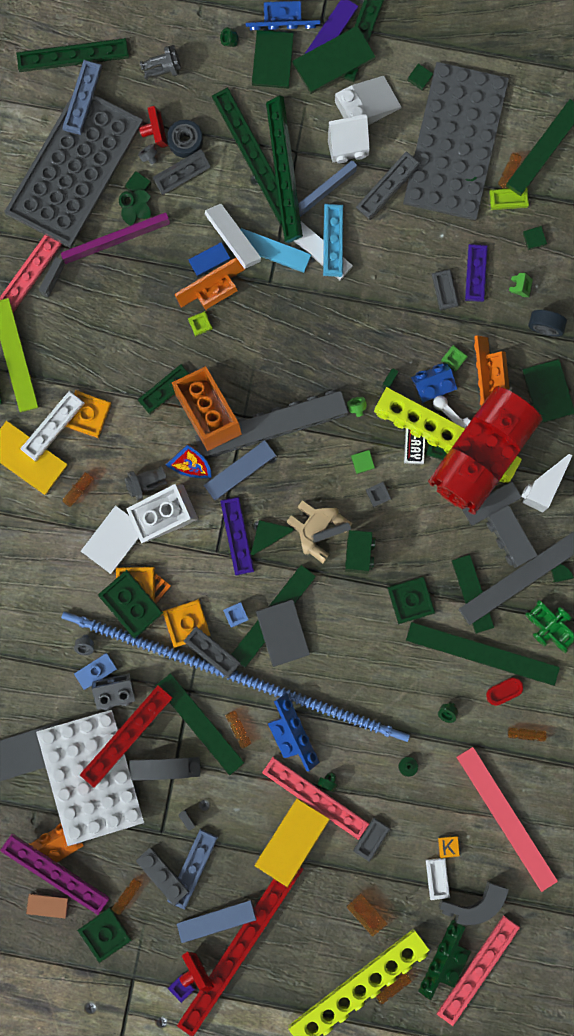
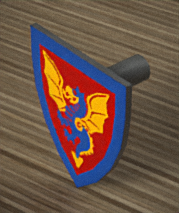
M192 444L184 446L165 464V466L181 475L194 478H212L211 467L207 459Z

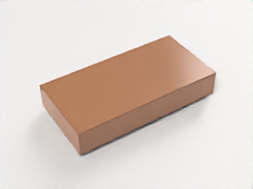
M30 893L26 914L65 919L69 898Z

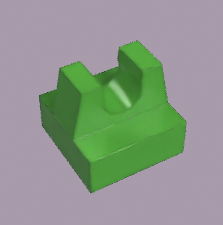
M526 273L512 276L511 280L517 284L515 287H510L509 291L522 297H529L533 279Z

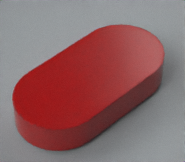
M509 678L490 687L486 692V699L491 705H501L519 696L523 692V683L518 678Z

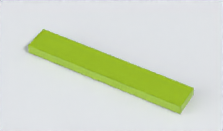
M9 298L0 300V341L19 412L22 413L37 409L38 404Z

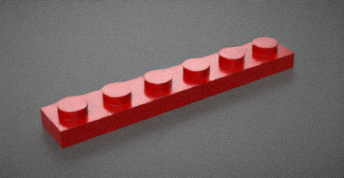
M157 686L81 772L80 776L95 788L172 700V697L160 686Z

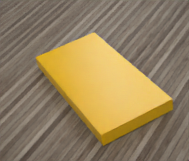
M6 421L0 428V463L46 496L68 464L47 449L35 462L20 449L30 437Z
M296 798L254 866L288 888L330 819Z

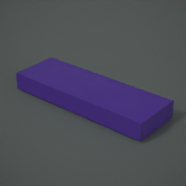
M468 245L465 301L484 302L488 245Z

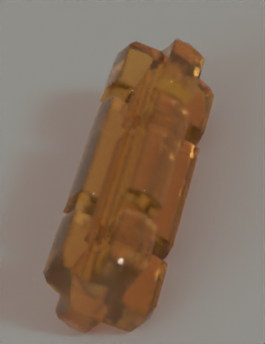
M512 153L509 158L510 162L508 161L502 173L503 177L498 182L501 188H508L506 183L517 170V164L522 159L518 153Z
M232 711L226 714L228 722H231L230 726L236 739L239 738L238 743L240 747L245 748L249 746L251 741L249 737H246L247 733L241 721L237 719V712Z
M508 728L507 735L509 738L516 739L518 737V739L533 741L537 739V741L542 742L546 740L545 731L538 730L536 732L529 729L519 728L517 730V728Z
M134 878L130 882V886L122 893L118 902L112 907L116 914L120 915L123 912L124 906L128 905L136 894L135 891H138L142 883Z
M406 973L400 975L399 979L390 986H386L384 991H381L376 996V999L380 1004H384L388 1001L387 998H392L403 989V986L406 987L410 984L411 979Z

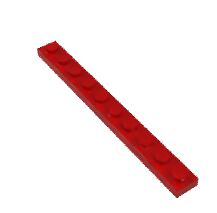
M301 867L288 888L275 879L271 881L254 907L257 920L242 925L209 975L214 988L208 992L199 990L178 1022V1028L190 1036L195 1035L304 868Z

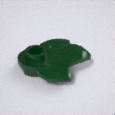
M137 190L135 192L124 191L119 196V204L122 207L121 216L129 226L134 225L137 218H151V209L147 205L151 195L144 190ZM128 197L131 198L130 204L126 203V199Z

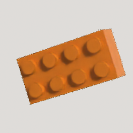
M206 366L172 382L179 402L207 451L242 435L239 422Z

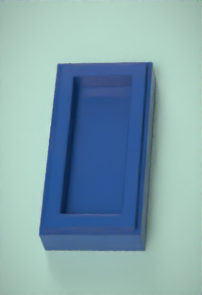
M221 242L188 259L196 276L199 277L230 261V257Z

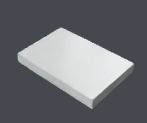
M115 505L81 550L82 553L111 575L139 539L130 516Z

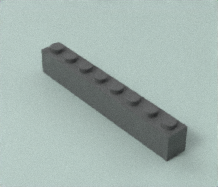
M332 390L326 392V396L323 397L312 396L306 402L300 403V401L290 403L289 407L284 409L276 407L271 409V413L264 414L261 412L254 414L253 418L248 420L245 418L238 419L242 435L209 451L206 450L199 435H196L195 438L199 451L206 459L261 443L264 440H271L348 415L342 392Z

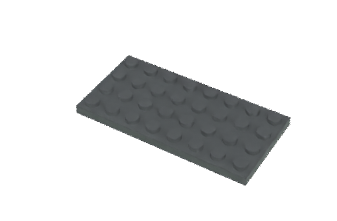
M436 62L414 158L421 165L409 177L403 202L404 205L476 221L509 78ZM474 177H477L474 181H466V180H465V179H473Z
M93 95L81 135L64 131L62 128L72 99L71 96L4 211L5 215L69 248H72L138 133L139 127L143 124L141 118Z

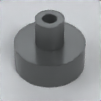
M151 144L143 148L138 153V156L142 162L149 161L150 164H154L157 161L154 156L158 151Z
M83 635L82 638H78L75 641L74 650L80 655H90L94 651V642L89 639L88 635Z

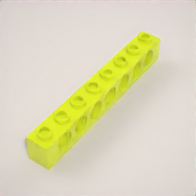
M387 387L374 410L379 418L392 421L398 428H408L413 436L418 438L424 437L430 445L439 446L446 453L449 452L465 429ZM397 407L401 412L395 413L391 408ZM408 417H416L417 422H411ZM425 425L433 426L434 431H428ZM442 434H448L451 440H445ZM518 456L515 458L500 479V482H510L522 460Z
M413 928L289 1024L288 1030L293 1036L327 1035L333 1030L332 1026L338 1021L342 1023L349 1017L348 1013L354 1009L357 1011L365 1005L364 1001L369 997L373 999L381 992L380 989L383 986L393 984L397 980L396 976L401 972L403 974L407 973L415 961L418 960L420 962L428 956L429 948ZM406 948H410L413 951L409 958L402 956V951ZM388 961H395L397 963L396 968L393 970L387 969L386 964ZM373 973L381 975V979L378 982L370 980ZM363 985L366 989L363 994H357L354 991L355 987ZM346 997L350 1002L347 1006H341L338 1003L339 1000ZM325 1010H332L334 1012L333 1017L330 1019L323 1016ZM315 1022L318 1028L315 1031H310L307 1028L308 1023Z

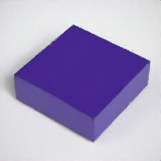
M183 973L168 987V990L181 1003L196 989L193 984H190L188 987L182 985L179 978Z

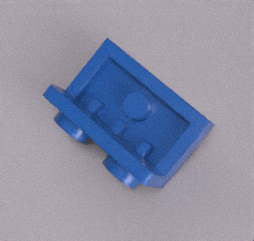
M437 364L433 369L419 371L415 376L411 377L422 403L457 389L452 370L447 364Z

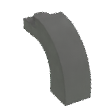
M200 757L129 760L131 780L200 777Z
M487 881L482 898L474 905L460 906L441 899L438 907L443 910L442 914L453 917L456 914L455 922L458 924H480L488 921L499 912L506 900L509 889Z

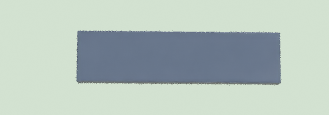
M83 61L62 127L64 131L78 135L82 134L102 70L101 64Z
M350 161L299 203L300 217L357 171L356 163Z
M264 440L203 486L214 501H216L275 458L276 455Z
M201 828L178 876V879L190 891L175 905L184 910L218 836Z
M247 901L177 923L181 943H185L256 921L257 917L252 901Z

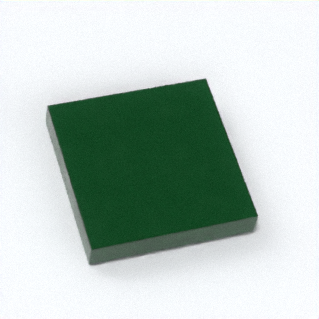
M424 577L387 587L398 625L435 614Z
M111 907L77 930L99 963L132 941L131 936Z

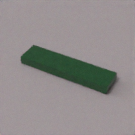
M470 555L451 561L465 604L483 593ZM487 613L472 624L475 634L494 628L490 613Z

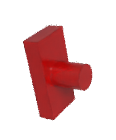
M155 106L148 107L151 123L139 127L140 134L143 138L154 135L155 143L159 147H167L168 142L161 112Z
M189 951L183 954L182 958L189 971L179 978L182 985L188 987L195 981L200 991L208 992L213 989L214 986L197 954Z

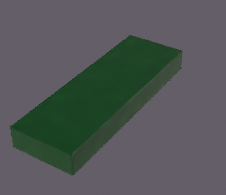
M180 364L142 395L138 402L151 415L175 395L172 382L189 375V372Z

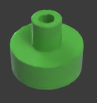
M356 397L347 402L350 413H356L357 417L363 416V411L367 408L364 397Z

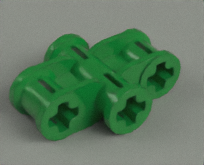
M538 600L536 602L537 605L525 614L540 629L537 633L532 634L533 637L544 647L550 639L561 651L567 653V649L574 643V632L565 623L572 618L560 607L553 614L546 605Z

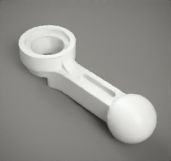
M444 396L434 398L433 406L436 410L443 411L455 424L464 428L467 427L471 421L468 417L461 419L448 406V400Z

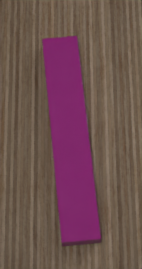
M162 213L61 252L62 259L65 264L71 263L170 224L167 213Z
M11 833L0 849L2 853L97 915H99L109 901L107 895L13 833Z

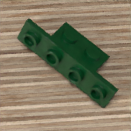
M452 920L418 990L419 993L429 1000H432L440 982L455 988L471 954L470 950L458 945L466 927L456 923L455 920Z

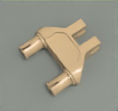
M302 500L298 509L309 516L308 520L303 524L291 515L287 520V524L299 532L303 553L311 554L323 564L326 561L325 558H328L330 553L319 547L317 542L313 543L311 536L324 531L329 523H333L336 526L344 523H350L351 526L353 523L340 515L337 508L314 509Z

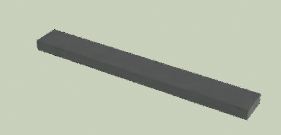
M574 532L459 608V612L469 626L574 555Z

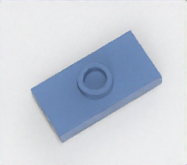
M108 653L74 673L83 690H86L92 686L93 681L102 680L116 671L117 668Z

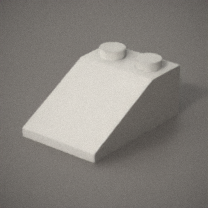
M384 76L351 85L335 93V103L343 118L367 114L368 125L401 109V105Z
M367 114L329 121L328 145L332 163H345L348 159L353 158L360 160L369 155Z
M568 454L532 484H528L521 495L524 498L522 503L540 512L547 510L573 455Z
M174 484L127 508L141 543L170 533L198 520L185 487L182 484Z

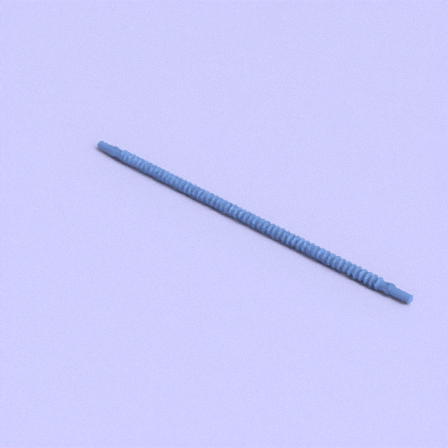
M65 611L62 614V619L79 624V627L90 628V631L101 632L100 634H106V637L109 635L112 639L116 637L117 641L121 639L122 642L127 641V644L132 643V646L143 647V650L146 648L148 652L152 650L154 654L158 652L159 656L163 654L164 657L168 656L169 659L174 658V661L185 662V665L188 663L190 667L193 665L196 669L200 667L201 671L205 669L206 673L210 671L211 674L216 673V676L221 675L222 678L225 677L210 663H207L205 659L203 661L200 657L196 659L195 655L193 657L190 654L185 655V652L180 653V650L174 651V648L171 650L169 646L164 647V644L160 646L158 642L154 644L153 640L149 642L148 639L143 640V637L134 639L131 634H127V631L122 632V629L118 631L116 627L112 629L111 625L109 627L106 624L101 625V622L96 623V620L91 621L85 616L79 617ZM235 671L229 677V679H232V682L237 681L238 684L241 682L243 686L247 684L248 688L251 686L254 690L258 688L259 691L263 690L264 693L269 692V695L274 694V697L287 693L291 702H296V705L300 703L301 707L305 705L307 709L311 707V710L322 711V714L327 713V716L333 715V718L336 716L338 720L341 718L344 722L348 720L349 724L353 722L354 726L358 724L360 728L364 726L365 729L375 730V733L380 732L386 737L391 736L405 742L409 740V734L392 729V726L381 725V722L375 723V720L370 721V718L365 719V716L361 718L359 714L355 716L354 712L351 714L348 710L344 712L343 708L341 710L338 707L333 708V705L328 706V703L322 704V701L317 702V699L312 700L311 697L308 699L306 695L302 697L301 693L298 695L295 691L291 693L290 689L288 691L285 688L280 689V686L275 687V684L269 685V682L264 683V680L259 681V678L256 680L253 679V676L249 678L248 674L244 676L242 672L238 674V671Z

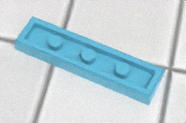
M324 204L323 276L342 277L343 205Z
M243 228L240 229L260 257L297 271L305 272L311 254Z

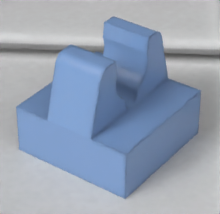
M241 602L223 610L231 628L248 621Z

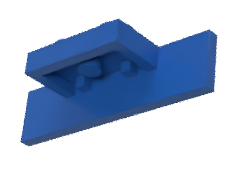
M301 1L264 2V21L246 22V27H250V30H261V26H268V30L279 29V26L287 25V29H298V25H305V28H316V24H320V20H301Z
M285 693L274 701L281 718L270 721L268 726L283 757L287 758L299 754L306 771H310L320 762L288 694Z

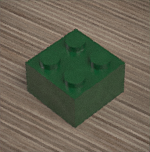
M349 530L345 572L368 574L369 570H372L374 557L371 556V551L375 549L376 537H372V532Z

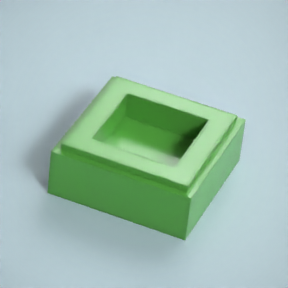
M453 345L441 361L457 372L468 356Z
M369 450L351 455L356 475L375 469Z

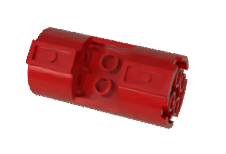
M496 386L429 478L428 483L431 486L436 485L437 492L454 506L461 509L467 507L469 509L468 512L475 515L543 420L542 416L533 406L515 393Z

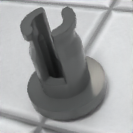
M175 45L164 47V54L152 57L144 62L140 61L141 70H145L144 77L146 80L148 77L159 76L171 72L173 76L179 75L178 70L181 69V63Z
M161 466L159 469L149 470L135 475L134 471L127 472L128 477H125L126 488L131 498L135 497L137 501L143 499L142 493L155 489L162 484L167 485L166 475Z

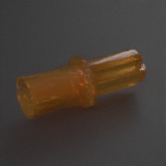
M84 472L76 484H72V489L62 499L63 503L68 507H72L81 494H85L84 491L94 478Z

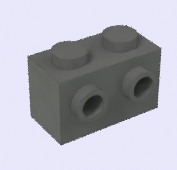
M130 673L92 682V692L97 710H109L117 705L127 706L135 702L136 694Z

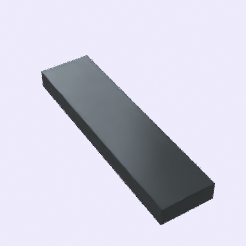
M406 151L356 206V209L371 220L421 165L420 162Z

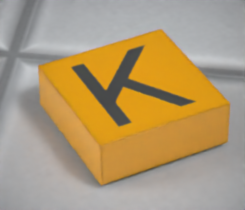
M458 836L438 838L440 858L460 856Z

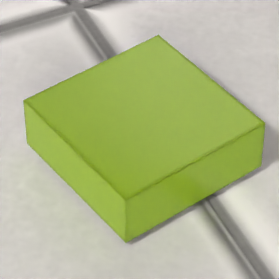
M205 311L188 318L195 337L213 330Z

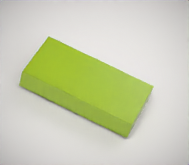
M511 189L489 191L491 210L529 207L527 189L522 196H519Z

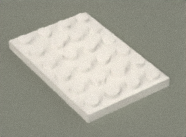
M112 710L36 732L67 846L144 823L125 754L95 788L80 776L81 772L118 731Z

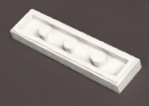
M222 204L205 210L206 217L244 269L261 262L260 255Z
M301 222L303 237L294 242L311 254L323 266V240ZM344 257L342 277H336L340 281L353 267Z
M69 391L20 449L36 462L85 403Z

